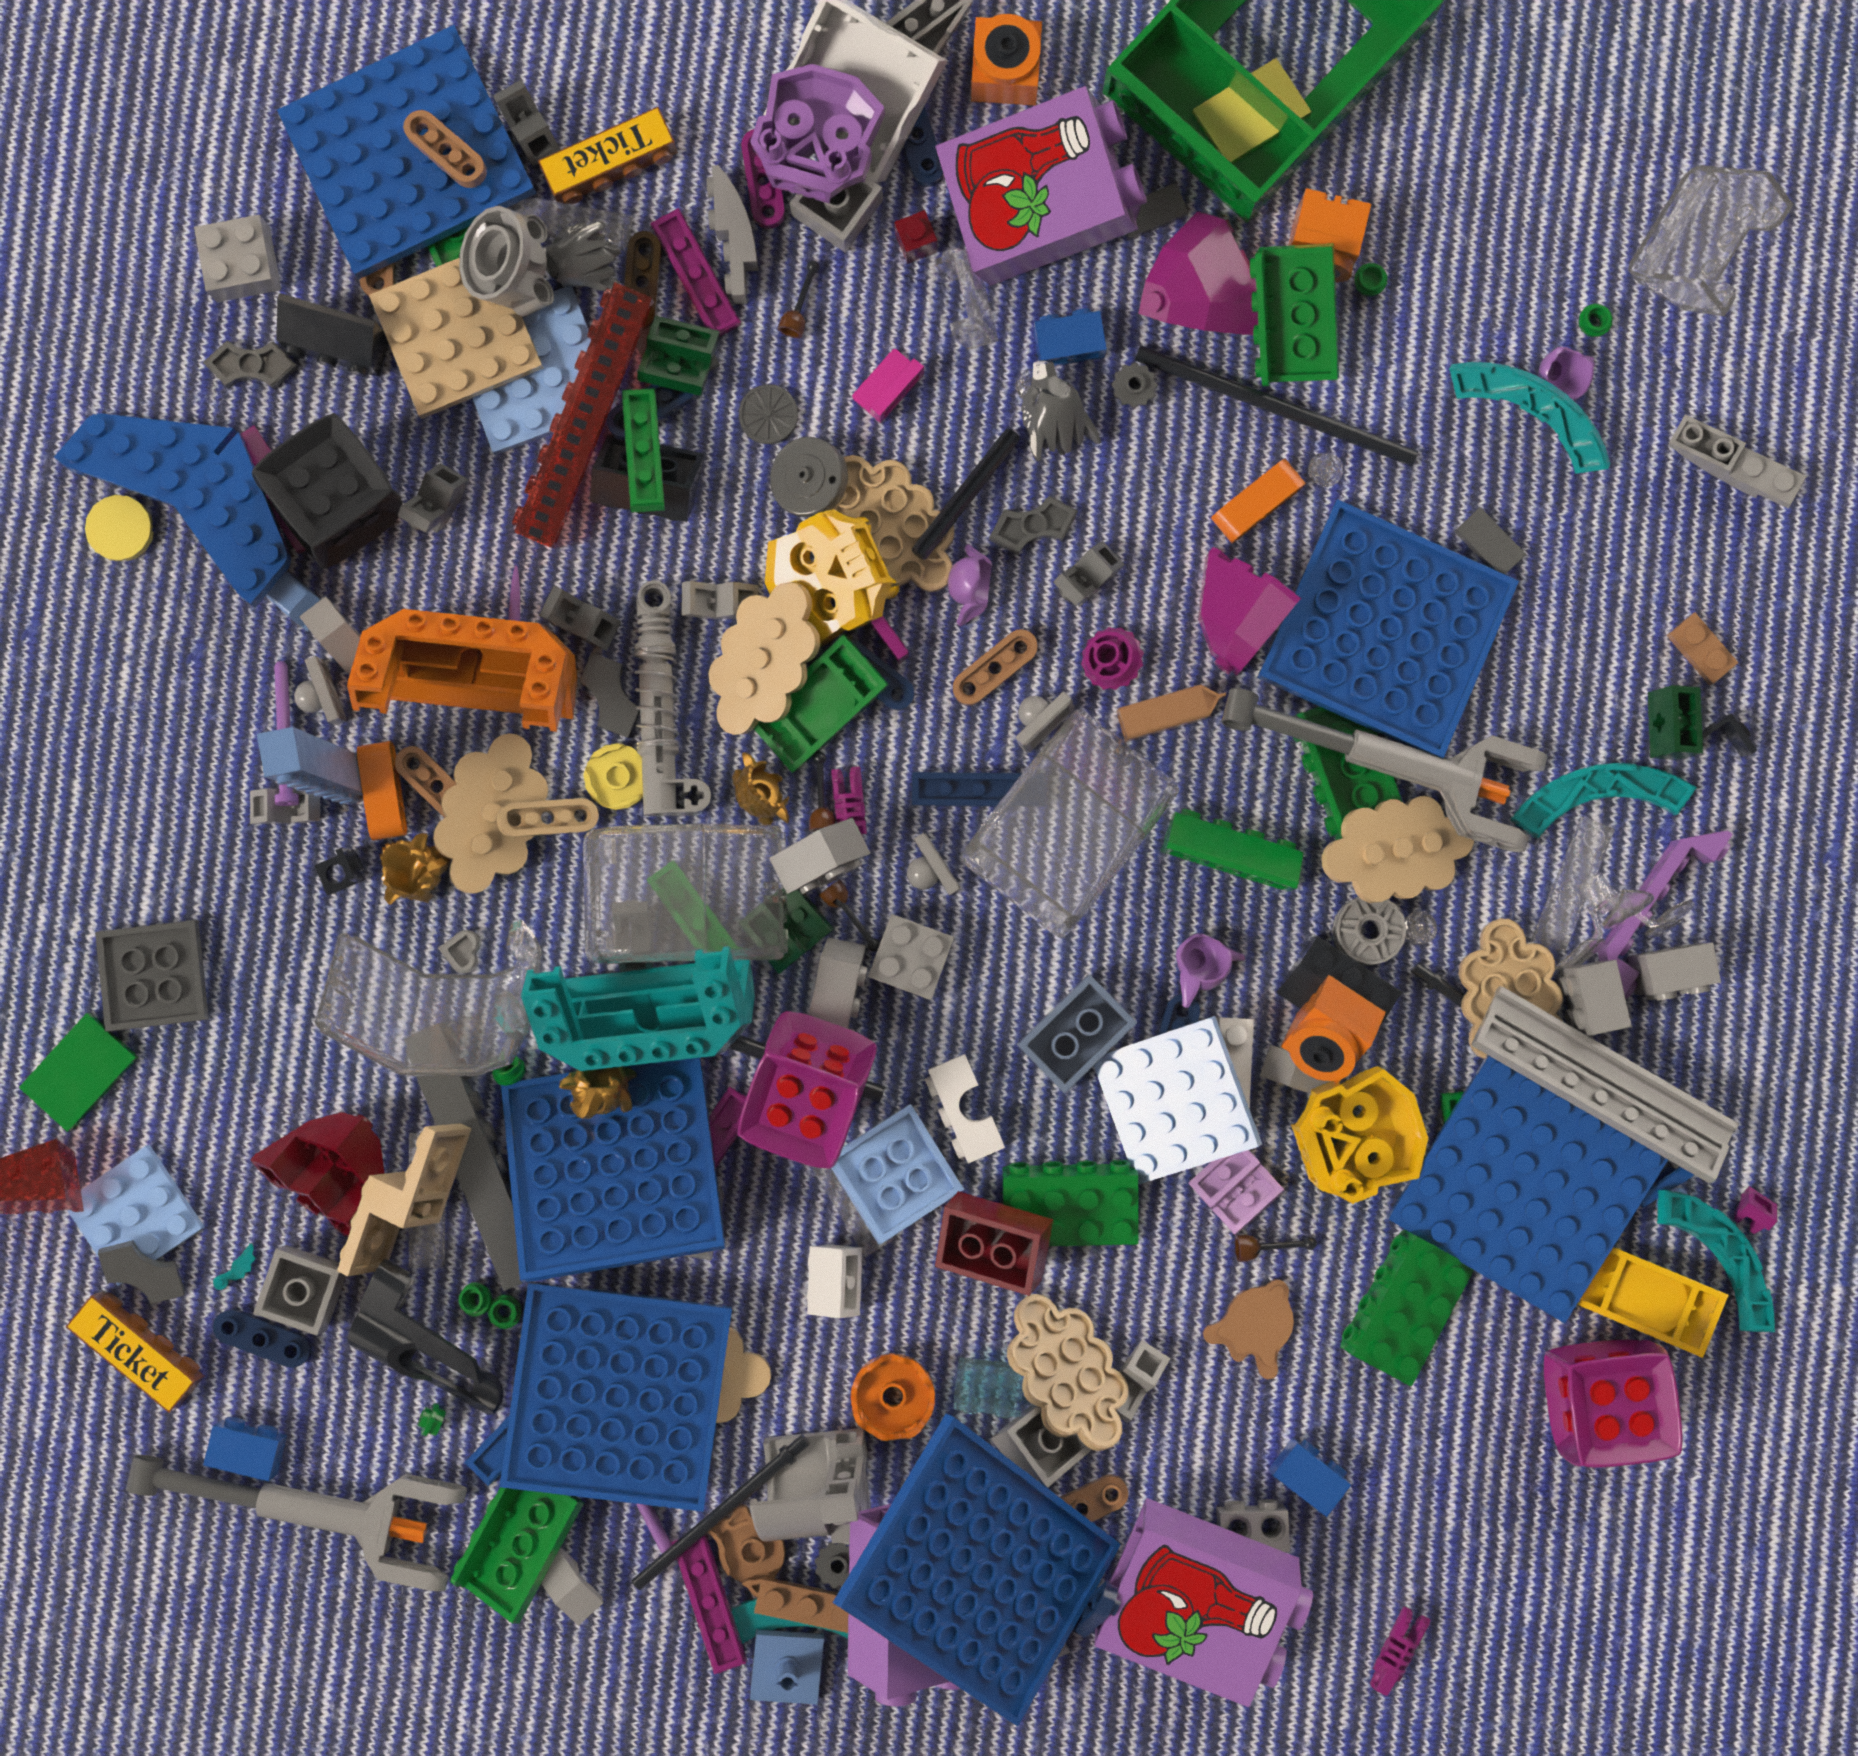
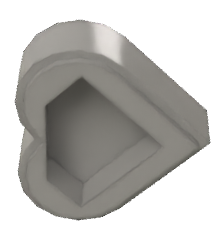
M463 930L438 949L456 972L466 974L473 972L477 968L478 957L476 953L480 949L481 940L475 932Z

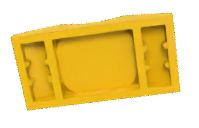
M1613 1247L1577 1305L1703 1358L1728 1294Z

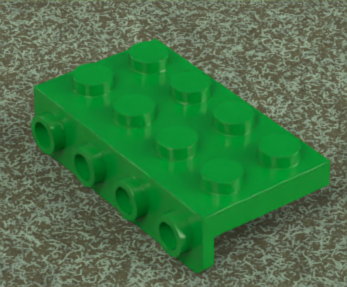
M1334 243L1259 247L1255 258L1250 259L1251 279H1256L1257 291L1252 292V311L1258 312V325H1254L1253 337L1254 344L1260 345V357H1256L1255 361L1256 377L1261 378L1262 387L1270 386L1271 382L1338 380L1339 358Z
M1322 707L1294 715L1295 717L1352 735L1355 730H1360L1378 736L1377 732ZM1294 738L1296 743L1301 742L1305 753L1301 755L1302 764L1306 773H1312L1316 786L1312 787L1317 804H1323L1327 817L1324 818V824L1330 837L1335 836L1336 840L1342 839L1341 825L1343 819L1353 810L1359 808L1374 810L1379 803L1390 799L1402 802L1393 776L1346 762L1345 754Z
M1118 1159L1111 1161L1110 1164H1097L1094 1161L1083 1160L1071 1165H1063V1163L1058 1161H1048L1043 1163V1165L1013 1162L1009 1166L1002 1168L1003 1205L1053 1219L1049 1246L1139 1244L1138 1172L1135 1170V1167H1130L1129 1161Z
M1402 1230L1391 1242L1390 1252L1383 1265L1379 1266L1376 1270L1374 1282L1368 1293L1361 1298L1358 1304V1311L1352 1323L1345 1328L1342 1334L1341 1348L1354 1357L1412 1387L1474 1270L1461 1263L1458 1258L1409 1231Z
M500 1487L496 1496L489 1502L486 1514L479 1527L472 1533L470 1544L463 1557L456 1563L450 1582L456 1587L468 1589L510 1623L520 1624L585 1502L577 1496Z

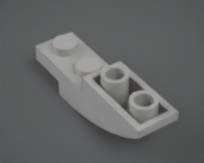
M712 165L713 177H707L708 198L714 197V209L708 210L710 230H715L718 241H723L724 261L730 262L731 274H725L726 294H732L734 305L747 304L746 272L759 271L757 250L751 224L742 200L732 182L719 165Z
M1686 414L1668 444L1686 459L1734 488L1754 498L1760 495L1788 509L1807 477L1745 448L1746 442Z

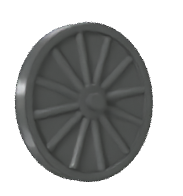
M771 384L760 385L751 389L742 399L739 407V421L743 431L752 440L761 444H776L788 438L794 431L798 421V409L794 398L784 388Z

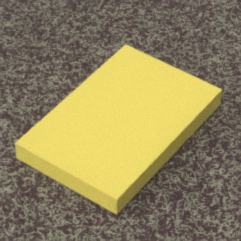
M1277 58L1251 73L1302 120L1311 115L1312 111ZM1230 87L1197 106L1192 111L1214 148L1232 164L1274 139L1280 132Z

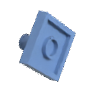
M756 1629L750 1700L818 1705L824 1634Z

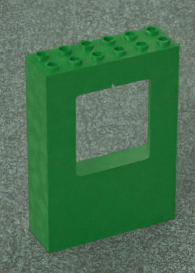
M1170 0L1107 68L1102 93L1109 100H1114L1119 109L1243 221L1248 223L1431 27L1444 0H1346L1371 22L1372 27L1304 99L1312 111L1311 115L1304 120L1297 116L1212 39L1246 0ZM1228 87L1280 131L1277 137L1233 164L1214 148L1192 113L1194 108Z

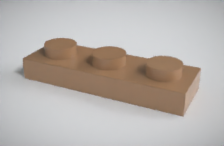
M762 1576L754 1613L848 1633L849 1614L832 1603L838 1592Z

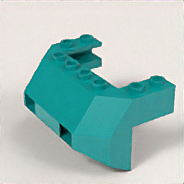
M725 946L719 952L703 953L702 949L696 950L695 963L626 972L564 978L561 966L554 967L551 972L535 973L534 969L527 970L521 999L539 1050L579 1071L715 1056L726 1052L752 1022L755 991L750 957L733 959L730 946Z

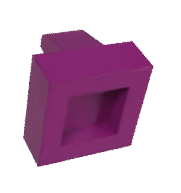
M1748 1186L1741 1194V1200L1735 1210L1734 1220L1740 1223L1745 1217L1751 1218L1753 1221L1750 1223V1232L1757 1233L1764 1228L1770 1230L1778 1222L1777 1204Z

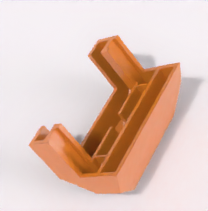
M402 609L362 631L347 688L352 709L355 711H360L361 707L379 709L380 713L387 714L390 700L519 713L523 714L522 726L524 729H530V725L550 727V731L557 732L560 718H574L578 679L575 655L546 625L534 622Z

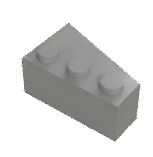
M915 0L888 20L886 24L939 55L970 10L973 0Z
M827 938L820 956L810 1016L849 1029L851 1017L857 1018L861 999L856 998L858 986L864 987L867 967L862 965L867 945Z

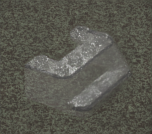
M1705 165L1696 166L1682 177L1631 259L1628 270L1638 283L1682 310L1725 317L1735 300L1736 293L1730 284L1717 281L1749 230L1769 231L1779 227L1794 204L1771 172Z

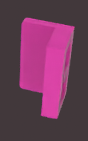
M893 349L853 393L852 398L881 424L923 377L924 366L915 358L910 362L897 349Z

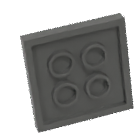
M198 920L95 932L105 1032L209 1020Z

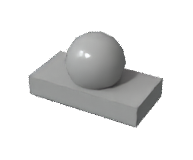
M317 656L306 659L305 663L312 680L304 681L297 686L294 693L296 705L307 713H314L323 709L327 722L335 726L346 722L347 718L326 661Z
M1064 691L1050 704L1039 696H1029L1021 702L1018 716L1026 727L1015 738L1019 746L1026 753H1030L1074 711L1075 707L1072 699Z
M922 833L915 837L914 842L924 857H918L909 864L907 868L909 883L917 889L926 890L932 888L939 879L949 897L959 891V884L927 834Z

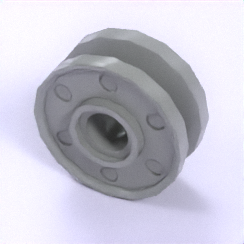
M1360 897L1352 899L1340 908L1334 917L1332 936L1336 948L1364 966L1384 963L1397 955L1405 942L1407 931L1404 915L1396 904L1388 899L1379 903H1368L1361 900ZM1365 921L1373 923L1376 927V936L1372 940L1365 938L1361 932V927Z

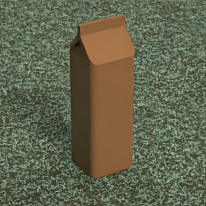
M1197 685L1118 708L1116 713L1125 743L1206 720L1211 715L1217 702L1226 697V692L1218 694L1203 685Z

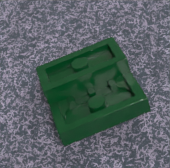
M655 316L647 336L646 350L637 370V380L702 396L720 331Z
M783 885L737 922L778 974L782 973L834 930L833 926L806 894L802 895L800 890L787 894Z

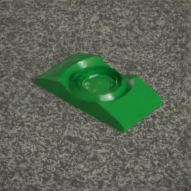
M845 634L807 668L808 677L802 689L791 693L792 704L786 717L778 722L765 723L758 721L754 728L792 773L808 762L814 754L822 750L838 732L863 712L889 685Z

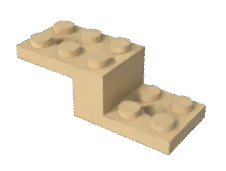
M461 1123L425 1126L417 1138V1149L407 1171L369 1175L368 1180L362 1187V1198L358 1210L351 1220V1231L347 1243L340 1252L341 1260L337 1272L346 1276L375 1272L385 1258L390 1259L400 1228L440 1223L472 1128Z

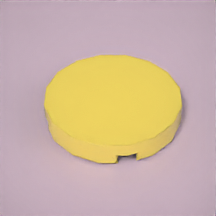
M113 495L103 498L92 507L86 518L85 532L88 543L96 553L111 561H129L143 554L152 542L154 533L152 531L153 520L143 504L129 496Z
M617 743L605 745L592 754L584 771L585 788L591 798L601 806L613 810L628 809L641 802L643 799L642 757L634 748Z

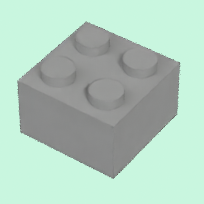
M866 176L865 182H860L843 189L830 199V204L815 200V198L805 197L802 194H796L790 202L791 214L794 218L846 253L882 203L883 189Z
M260 215L194 227L205 291L216 302L281 290L270 226Z
M853 818L815 831L769 859L786 893L790 894L800 890L803 895L818 887L821 888L837 880V876L843 873H849L862 866L860 859L871 853Z
M891 914L868 977L932 1000L954 937Z
M1713 942L1688 944L1627 956L1629 966L1639 972L1635 979L1638 984L1634 993L1635 995H1646L1647 1001L1678 997L1677 991L1680 994L1704 993L1711 991V984L1721 983Z
M1617 960L1596 961L1559 969L1561 977L1557 978V983L1561 988L1563 997H1566L1568 1009L1565 1010V1019L1568 1025L1585 1035H1595L1632 1027Z
M288 1245L279 1247L274 1252L253 1314L318 1336L327 1331L346 1275L337 1272L338 1262Z
M1031 1404L996 1433L991 1440L1003 1455L1048 1488L1092 1449L1084 1445L1077 1433L1069 1437H1057L1050 1433L1041 1419L1042 1407Z

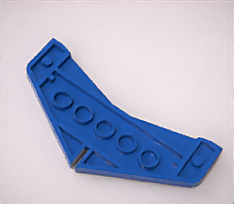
M96 413L89 416L54 456L60 464L71 472L83 476L88 475L174 506L237 594L254 608L258 606L291 564V555L268 498L260 490L252 477V470L255 466L242 435L236 432L234 428Z

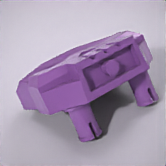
M809 64L772 74L766 115L758 117L750 142L753 150L762 161L772 187L785 191L788 190L798 195L802 194L805 197L815 198V200L830 204V199L843 189L860 182H865L872 161L870 147L884 119L885 108L858 77L815 64ZM792 118L800 119V123L795 126L790 125L789 121ZM840 132L848 133V137L843 140L838 139L836 136ZM815 153L817 161L808 158Z

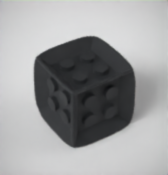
M335 413L312 422L268 453L252 470V477L257 486L268 495L284 523L322 569L340 563L386 531L399 518L398 513L403 504L399 494L392 489L387 477L352 430Z

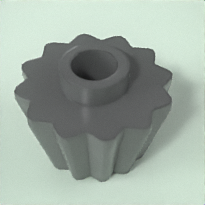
M1134 362L1131 366L1123 365L1121 371L1115 373V381L1111 385L1115 389L1114 397L1120 399L1122 405L1129 404L1132 408H1136L1138 405L1145 406L1149 399L1154 398V390L1158 385L1154 381L1155 374L1148 371L1147 365L1139 366ZM1136 382L1141 387L1134 390L1129 387L1128 383Z
M829 1542L827 1548L819 1550L820 1556L814 1560L818 1566L815 1573L821 1576L823 1584L829 1583L834 1589L839 1585L842 1587L849 1576V1546L843 1543L832 1544V1542ZM834 1560H841L844 1567L839 1570L834 1569L831 1563Z

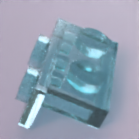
M959 1357L953 1408L967 1414L980 1412L994 1414L1000 1418L1020 1417L1024 1376L1016 1373L1009 1363Z

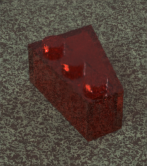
M57 1138L0 1158V1214H24V1211L54 1213V1211L58 1210L84 1212L75 1152Z

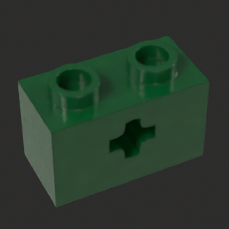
M1671 685L1648 692L1650 758L1680 760L1703 754L1700 687Z

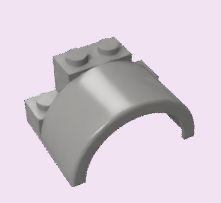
M857 1428L803 1434L810 1442V1445L796 1456L797 1461L794 1464L790 1465L788 1463L767 1481V1501L757 1502L755 1498L750 1499L749 1506L756 1533L765 1542L831 1535L832 1544L843 1543L849 1545L850 1522L858 1521L859 1511L871 1509L865 1469L868 1455L865 1430ZM801 1434L765 1438L763 1445L766 1464L780 1453L779 1449L783 1445H790Z

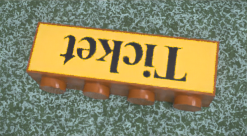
M656 107L538 160L558 206L563 204L569 206L578 203L583 199L584 195L592 191L602 192L609 189L613 182L621 178L630 179L638 176L643 172L644 168L650 165H662L669 162L678 151L659 107Z
M102 1291L91 1295L66 1325V1328L168 1413L178 1409L205 1377L198 1371L200 1369L199 1365L187 1356L181 1357L173 1350L174 1345L162 1335L156 1336L147 1328L148 1323L142 1317L134 1313L130 1314L122 1308V1301L114 1294Z

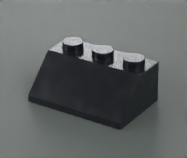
M282 293L278 295L276 340L285 348L286 354L300 359H304L305 355L317 358V363L330 368H336L337 364L349 367L348 371L361 377H367L368 373L379 376L389 343L384 331L376 321Z
M608 433L592 467L590 502L602 504L605 507L631 510L626 441L619 440ZM660 444L665 511L636 513L660 516L671 521L687 522L695 503L705 454Z
M1318 936L1311 937L1275 992L1301 1009L1330 975L1385 1011L1382 1022L1402 994V991Z

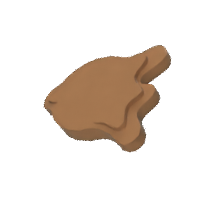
M1273 1279L1266 1285L1242 1290L1230 1302L1223 1318L1216 1323L1207 1325L1203 1329V1338L1210 1344L1226 1345L1232 1359L1236 1362L1243 1361L1249 1354L1254 1355L1259 1374L1264 1379L1275 1378L1278 1373V1352L1288 1341L1294 1324L1293 1313L1288 1301V1286L1280 1279Z
M745 1504L739 1505L729 1516L725 1517L708 1532L718 1545L719 1560L725 1573L741 1582L755 1597L758 1596L762 1576L775 1578L785 1561V1540L762 1541L756 1533L749 1507Z

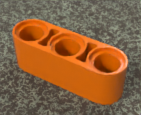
M1284 458L1219 509L1211 519L1232 544L1295 495L1306 483L1287 459Z
M392 741L357 746V761L367 826L373 841L407 835V820L400 774L395 767L397 755Z

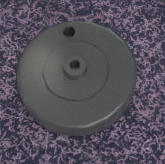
M801 437L785 445L777 454L770 472V486L777 503L787 512L803 518H810L819 512L835 508L842 499L848 482L847 465L840 451L831 443L816 437Z

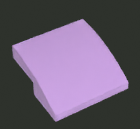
M1249 1150L1210 1162L1188 1182L1235 1236L1285 1192L1284 1188Z

